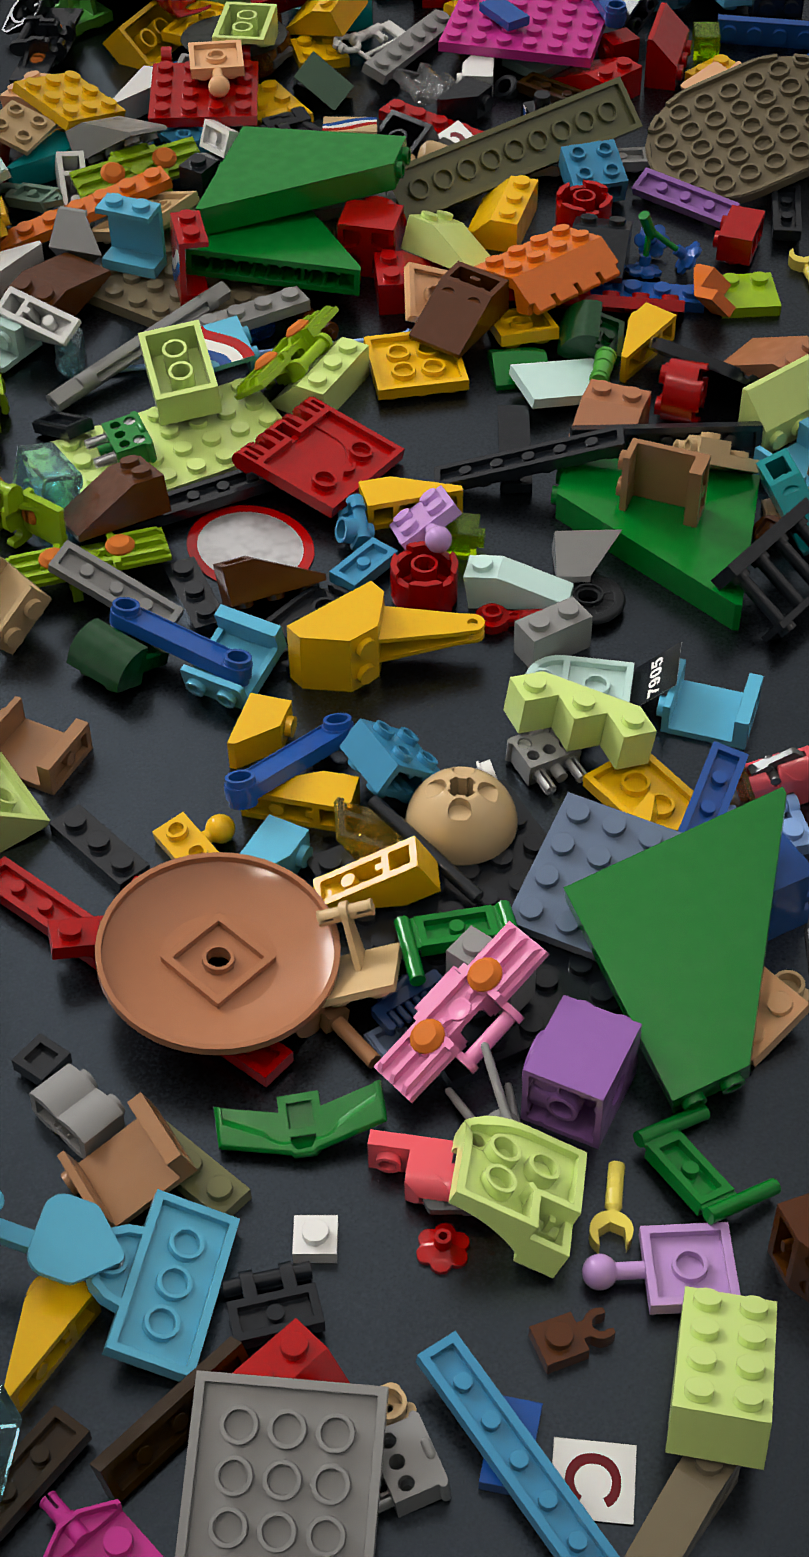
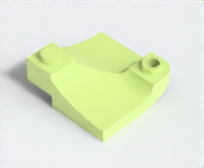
M479 1116L464 1120L455 1133L451 1152L457 1155L448 1203L476 1217L500 1235L513 1249V1261L554 1278L570 1257L573 1224L582 1211L587 1152L512 1119L499 1116Z

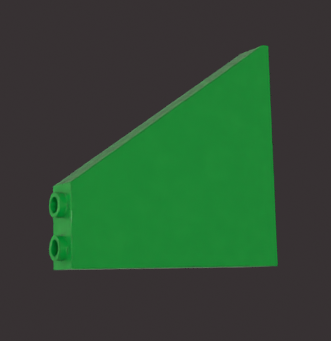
M243 126L196 206L195 211H200L206 234L209 235L395 190L399 180L404 178L406 165L410 164L411 148L407 147L406 136Z
M312 210L207 235L209 247L186 249V274L283 287L298 286L299 289L360 295L361 266Z
M618 458L602 459L588 462L582 466L557 469L556 484H559V486L553 485L551 493V505H556L555 518L573 530L622 529L608 550L609 553L729 629L739 631L744 591L739 585L734 586L731 582L719 591L711 580L751 545L760 482L759 475L710 469L705 509L697 527L694 528L683 525L685 507L633 495L626 511L619 510L620 496L616 495V486L619 477L622 476V470L618 469Z
M783 787L563 887L566 903L623 1015L642 1024L640 1048L673 1113L681 1109L686 1111L692 1107L704 1105L707 1102L706 1097L722 1091L723 1094L734 1092L746 1083L745 1079L749 1078L786 810L787 793Z

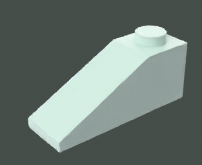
M469 555L463 576L468 608H479L489 603H496L506 609H544L572 597L574 591V584L572 582L505 556Z

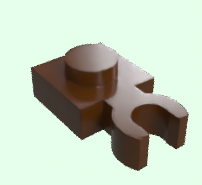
M598 1307L589 1310L585 1314L584 1319L579 1322L575 1321L570 1311L529 1326L528 1336L546 1374L589 1359V1345L603 1348L615 1341L616 1332L614 1328L598 1331L593 1327L595 1324L604 1322V1308Z

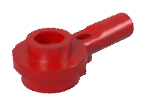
M489 603L479 607L475 614L484 618L485 633L494 635L507 631L508 627L515 625L516 620L542 609L507 610L496 603Z

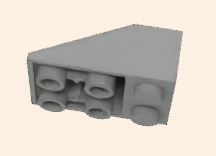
M115 116L82 122L65 131L71 150H83L85 162L88 161L89 165H94L104 161V158L108 161L110 152L138 145L141 142L150 143L159 139L157 134L167 130V127L163 124Z

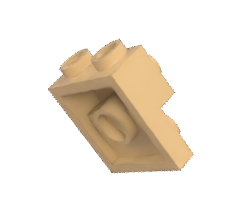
M701 432V435H689L686 440L676 439L673 443V447L711 455L710 469L746 474L758 473L756 462L760 460L749 458L748 452L731 450L732 442L720 440L721 434Z

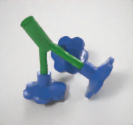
M642 211L638 217L642 227L640 233L635 235L634 243L639 247L640 260L626 266V271L629 272V275L643 279L660 277L662 271L657 265L651 264V257L660 258L667 247L673 250V254L679 258L675 264L677 273L682 275L686 270H690L702 252L700 243L694 241L686 248L680 244L676 245L666 235L663 225L657 224L654 226L648 211Z

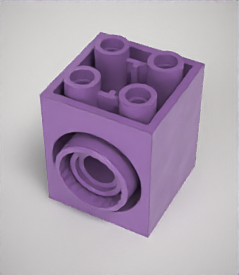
M563 995L545 1030H541L537 1034L527 1054L522 1071L521 1119L599 1149L636 1075L642 1024L633 1021L625 1015L614 1014L593 1006L588 1001L577 1000Z

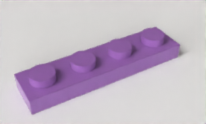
M647 167L631 187L632 193L635 196L719 229L722 216L728 215L731 206H741L736 201Z

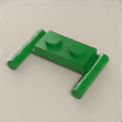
M501 900L494 906L486 905L414 916L410 919L407 916L397 917L394 920V925L410 984L412 986H421L426 982L419 950L422 957L446 953V950L471 925L491 938H494L509 921L518 927L510 902L508 900Z
M705 1104L692 1107L689 1110L635 1131L633 1133L634 1142L638 1147L646 1149L645 1159L697 1216L703 1214L705 1221L710 1225L781 1193L780 1183L775 1178H770L736 1193L730 1183L681 1132L710 1118V1111Z

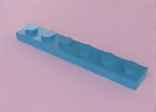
M456 1331L452 1332L419 1353L416 1358L417 1365L554 1557H620Z

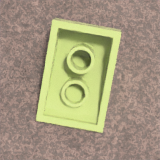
M226 1L212 35V41L241 39V45L256 44L259 47L274 45L278 36L277 4Z
M423 210L421 214H411L408 217L400 249L449 269L458 261L474 267L485 262V259L490 256L464 223L453 219V214L450 212L437 210L436 213Z

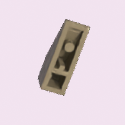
M683 1456L624 1557H688L737 1484L741 1466Z

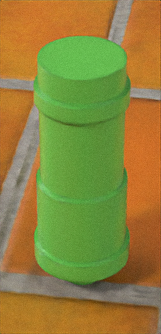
M601 347L596 351L593 370L589 380L610 381V374L617 359L616 352L612 348Z

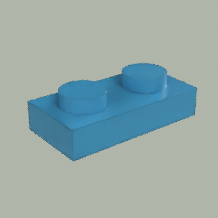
M372 537L329 571V581L337 586L353 591L369 581L373 582L388 570L394 553L398 555V550Z

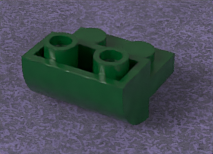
M578 301L569 306L561 317L557 354L567 360L586 359L589 356L594 357L599 348L610 347L616 352L617 359L614 365L617 366L621 360L625 321L602 313L601 301Z
M96 618L87 623L75 636L70 646L66 663L79 670L82 675L91 677L101 683L107 690L120 693L141 685L143 672L166 665L169 653L132 635H126Z

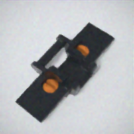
M50 8L45 17L34 15L25 18L23 29L17 39L13 40L9 46L12 54L22 56L9 79L10 84L14 83V81L22 80L24 75L30 71L37 70L39 73L50 74L52 68L58 66L65 59L77 38L76 25L84 12L83 9ZM32 32H36L37 36H31Z

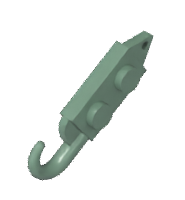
M26 182L22 184L0 183V194L6 193L4 199L9 207L44 213L52 210L54 207L65 205L58 187Z

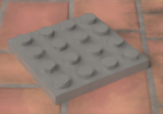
M196 1370L175 1557H375L389 1387Z

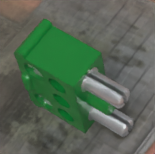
M136 411L102 423L103 434L84 440L87 450L94 448L98 450L100 456L93 459L97 469L118 463L121 458L129 455L141 456L151 463L157 460L153 441Z

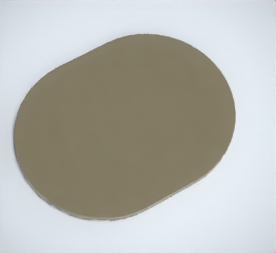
M795 53L793 56L778 57V54L761 56L700 81L669 99L661 112L654 116L648 128L645 151L650 169L740 204L758 199L772 193V191H777L809 176V55Z

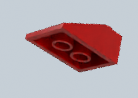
M624 56L593 60L590 68L572 67L551 77V79L585 91L620 76L630 99L641 93L642 65Z
M402 250L373 252L374 285L379 315L405 314L404 267L408 262L449 270V268Z

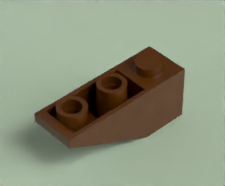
M241 556L213 564L222 604L234 607L236 610L251 608L254 606L255 600L266 598V601L279 600L286 597L285 592L297 589L298 592H302L307 588L317 586L319 582L327 580L325 573L249 556Z

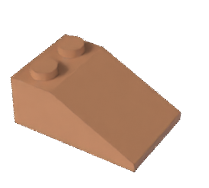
M809 337L752 338L723 362L740 368L747 376L753 374L761 379L809 354Z
M591 379L582 395L573 425L648 424L651 391L633 386L628 387L614 384L606 380Z

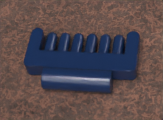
M433 969L426 973V982L421 986H412L408 973L398 978L395 992H390L388 995L376 999L378 1003L371 1007V1016L388 1036L396 1034V1026L398 1028L404 1027L403 1020L406 1023L413 1021L412 1016L414 1017L417 1013L415 1005L443 978L437 970Z

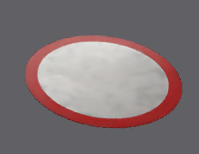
M236 505L209 512L194 523L187 536L186 545L189 556L194 557L201 571L215 581L217 579L213 564L241 556L254 557L309 569L314 559V544L307 530L290 516L261 506Z

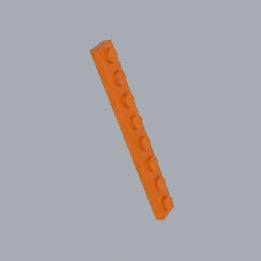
M159 165L148 168L131 178H124L119 183L105 189H98L86 197L72 200L67 205H64V207L87 210L86 217L88 222L92 223L107 216L95 213V207L107 193H119L122 196L148 199L172 189L173 184L169 175ZM58 208L46 211L41 216L29 221L20 222L17 226L7 229L8 235L0 238V251L39 240L41 243L49 241Z

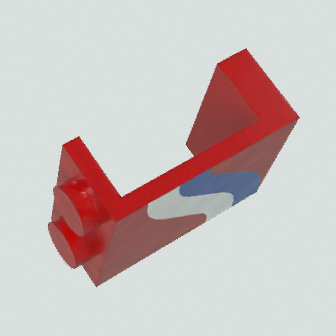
M183 209L179 212L170 213L172 271L181 306L209 289L205 276L186 274L185 249L209 247V241L199 210Z

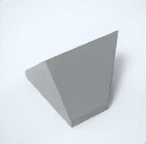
M64 206L58 208L49 243V248L56 256L69 252L92 263L102 256L86 217L87 210Z
M622 529L555 531L552 542L555 576L572 583L590 582L592 573Z

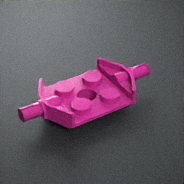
M51 1491L48 1493L49 1500L44 1496L39 1503V1507L56 1524V1529L43 1557H164L125 1514L118 1499L70 1510L58 1496L57 1492Z

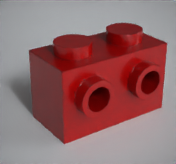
M736 205L731 206L728 215L722 216L720 230H716L714 235L713 247L717 248L716 260L725 261L728 264L750 265L763 234L764 210Z

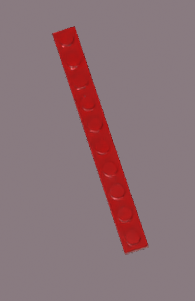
M6 856L0 859V904L48 936V920L93 916ZM95 956L78 957L96 969ZM280 1042L251 1052L220 1055L265 1087H268L294 1061L293 1051Z

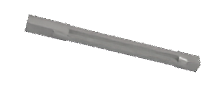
M220 281L143 332L190 322V320L211 313L230 299L231 290L223 281ZM138 335L48 393L46 399L55 411H63L141 359L143 356Z

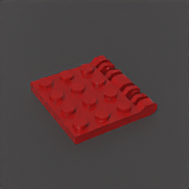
M310 396L293 409V414L287 413L282 419H279L263 433L259 434L255 439V443L249 442L232 455V462L237 469L246 474L250 472L257 474L329 518H332L347 506L346 499L348 496L356 493L359 494V481L377 479L383 476L403 459L405 449L319 399Z

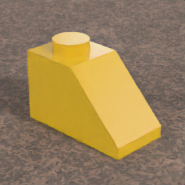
M250 693L227 741L230 768H241L266 758L285 746L288 737L292 738L297 727V717L293 716L292 700Z

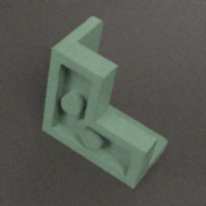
M314 51L293 77V82L296 85L300 82L332 110L337 109L354 87Z

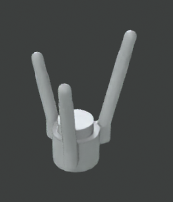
M483 1042L481 1050L499 1109L491 1112L488 1116H499L520 1122L513 1086L510 1082L505 1083L504 1094L489 1044ZM448 1087L445 1089L446 1095L465 1120L475 1117L452 1088Z

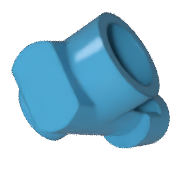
M357 493L347 497V506L338 512V520L335 527L337 542L350 544L353 551L357 550L375 535L373 523H368L367 508L364 498L361 494Z

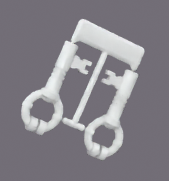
M388 20L382 24L376 23L359 32L345 33L343 37L335 36L333 48L342 55L345 53H358L361 57L368 60L371 58L370 56L378 53L395 39L367 53L360 50L362 47L361 42L373 37L382 44L384 41H388V36L381 33L383 30L395 39L406 31ZM342 40H349L350 45L353 47H348Z

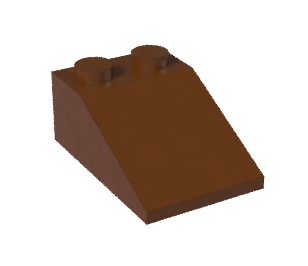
M65 252L22 271L9 286L75 317L112 273L109 269Z
M129 455L121 458L120 462L107 467L64 508L66 530L79 542L171 512L164 474L141 456Z

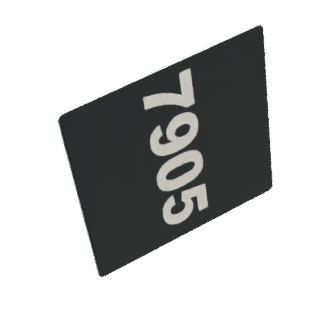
M682 642L635 669L630 703L641 706L677 685Z

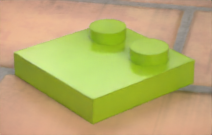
M757 271L746 274L725 273L723 275L731 284L724 296L736 309L730 317L721 316L722 319L780 316L782 306L771 272Z

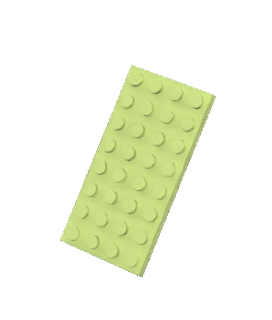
M246 377L218 386L223 411L221 413L161 426L156 406L138 413L153 441L157 457L156 462L149 463L164 474L167 492L237 470L232 462V455L249 442L255 443V439L259 434L263 433L279 419H282V416L261 391H257L240 400L235 399L237 386ZM101 425L94 426L95 429L71 440L61 438L21 452L22 462L50 502L65 508L110 466L97 469L93 462L94 458L100 456L97 448L87 450L84 444L85 439L103 434Z

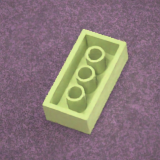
M685 1286L678 1331L665 1453L764 1470L772 1427L777 1301L765 1300L754 1295L742 1296L718 1292L711 1288Z

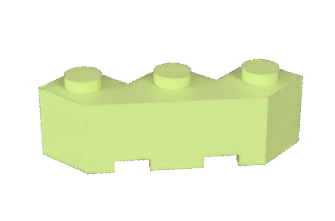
M545 671L510 677L503 710L518 734L552 728L566 752L600 745L615 770L649 762L657 730L641 706Z

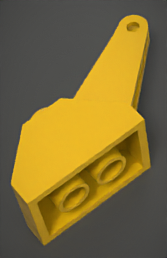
M369 581L287 625L290 678L302 689L353 692L380 677L382 662L482 641L485 636V620L477 614L385 606L384 591L374 582Z

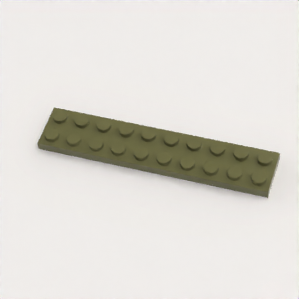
M619 76L410 161V164L405 167L404 178L399 180L396 189L392 191L396 197V204L404 205V214L407 222L411 214H421L423 210L436 213L437 210L444 211L488 193L511 175L529 176L558 164L562 146L610 139L616 140L638 131L643 125Z

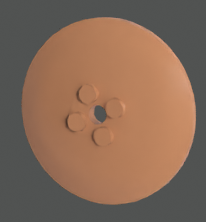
M227 852L199 853L175 858L159 864L136 877L120 891L107 908L100 922L95 943V963L99 983L109 1004L137 1032L156 1043L183 1052L200 1055H233L251 1052L282 1041L305 1026L320 1011L337 980L340 967V937L336 924L323 926L322 928L319 926L316 911L329 909V907L313 887L292 871L271 861L251 855ZM213 957H223L229 961L226 965L220 967L208 963Z

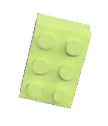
M199 320L138 333L142 356L161 426L223 412L217 380Z

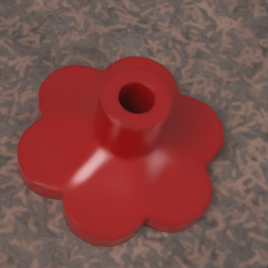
M441 1223L435 1229H425L420 1232L418 1236L420 1246L416 1252V1257L420 1264L430 1266L431 1270L438 1275H445L451 1268L460 1269L468 1262L466 1251L469 1248L470 1241L465 1233L456 1232L455 1228L449 1223Z

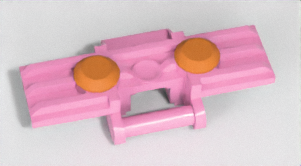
M509 921L468 966L465 963L459 968L453 966L415 1006L417 1011L413 1017L416 1020L415 1023L374 1065V1068L411 1103L454 1058L474 1074L479 1069L477 1064L484 1057L481 1044L483 1042L488 1043L491 1050L515 1023L520 1024L525 1019L507 1001L549 956L548 952ZM482 1010L490 1017L493 1014L496 1015L499 1011H503L473 1045L463 1053L462 1051L467 1047L465 1044L468 1041L461 1032L478 1011Z

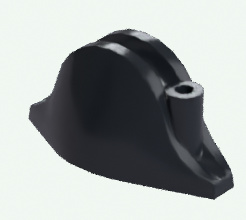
M17 0L8 14L2 31L7 35L20 33L27 16L42 15L45 17L49 9L55 7V3L52 0ZM32 32L31 36L37 35L36 32Z

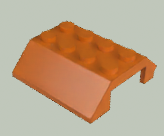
M567 224L556 225L552 228V231L534 235L530 238V241L521 245L510 246L508 251L500 255L489 256L485 259V262L474 266L509 280V288L514 290L517 312L527 316L532 315L533 312L536 315H540L555 308L556 305H561L577 297L578 294H584L600 286V284L620 276V271L617 268L619 261L602 236L589 233L588 230L570 228Z

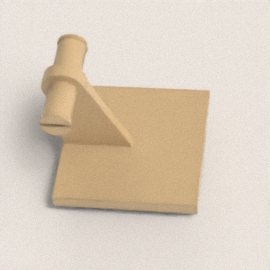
M11 100L0 110V142L26 156L58 127L49 118L14 100Z
M372 898L354 903H349L348 900L339 902L337 907L316 911L317 922H319L321 928L342 922L350 954L340 956V967L336 983L322 1008L329 1006L342 1007L351 1001L368 997L374 999L382 998L390 992L396 991L402 956L400 943L397 942L365 950L354 919L375 915V906Z

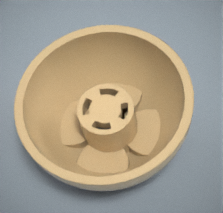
M465 766L443 769L425 779L413 793L405 817L407 823L454 865L479 864L495 858L512 843L518 827L516 807L504 785L485 771Z

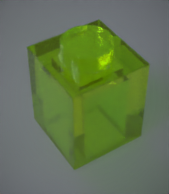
M693 22V60L707 61L715 55H719L721 39L719 22Z
M462 513L445 527L452 536V543L447 552L451 554L453 551L458 560H468L469 555H477L478 548L485 547L486 528H480V514Z

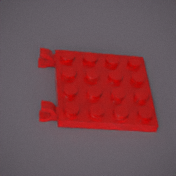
M242 45L245 76L228 79L230 90L226 96L221 98L215 97L210 93L208 89L210 79L206 81L191 79L190 61L173 63L172 46L161 47V62L153 63L148 122L163 124L167 128L203 127L204 120L211 119L225 126H257L258 61H251L250 45Z

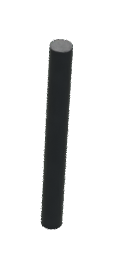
M378 795L373 796L369 800L367 807L403 840L416 836L437 860L439 873L473 904L478 903L482 899L484 892Z

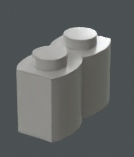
M69 1063L29 1093L31 1107L36 1116L50 1130L60 1135L63 1141L83 1159L125 1128V1108L120 1100L113 1094L106 1095L99 1090L95 1079L87 1070H78Z

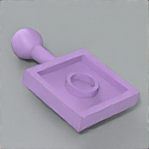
M440 485L436 489L431 488L423 493L419 502L412 508L400 511L394 517V522L389 526L405 550L406 545L409 543L425 541L430 551L443 553L449 549L452 543L451 533L445 527L459 517L462 512L442 485Z
M717 1222L713 1225L693 1223L640 1226L639 1242L642 1261L614 1262L611 1257L605 1254H594L586 1259L582 1267V1276L585 1283L595 1290H606L616 1280L645 1279L649 1315L681 1313L685 1286L711 1288L718 1292L741 1295L728 1222Z

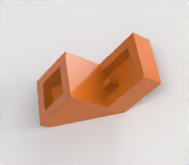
M696 264L694 267V296L712 314L730 317L736 307L724 295L731 284L715 267Z

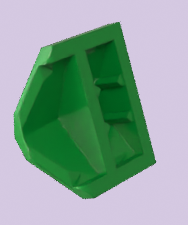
M528 346L490 349L486 351L496 391L519 389L509 375L511 364L548 362L545 350Z

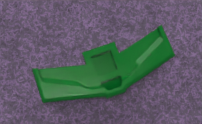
M381 1079L321 1105L320 1092L318 1090L276 1097L278 1113L213 1107L219 1149L291 1155L294 1159L318 1156L322 1149L387 1122Z

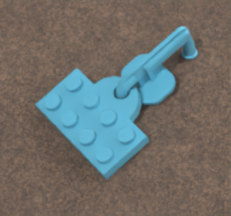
M157 1189L144 1226L125 1224L111 1227L97 1204L70 1194H57L45 1203L35 1230L0 1218V1245L27 1254L30 1268L39 1276L69 1286L86 1280L88 1290L101 1306L115 1313L102 1355L180 1382L197 1367L240 1219ZM0 1190L1 1210L4 1206L5 1199L3 1193Z

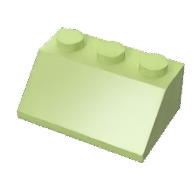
M341 337L333 343V346L326 353L318 357L308 367V373L295 383H289L274 398L271 404L276 409L293 414L292 411L296 406L312 396L338 410L370 375L369 345L354 339Z
M809 354L742 388L738 422L760 421L763 425L761 446L771 453L796 440L799 422L809 417Z
M0 752L1 853L44 829L50 822V819L2 752Z

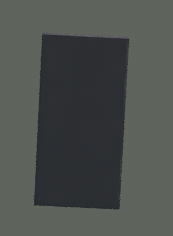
M59 411L50 413L32 422L35 433L67 440L95 429L92 418Z

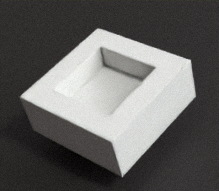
M294 1215L293 1263L310 1261V1263H337L338 1215Z

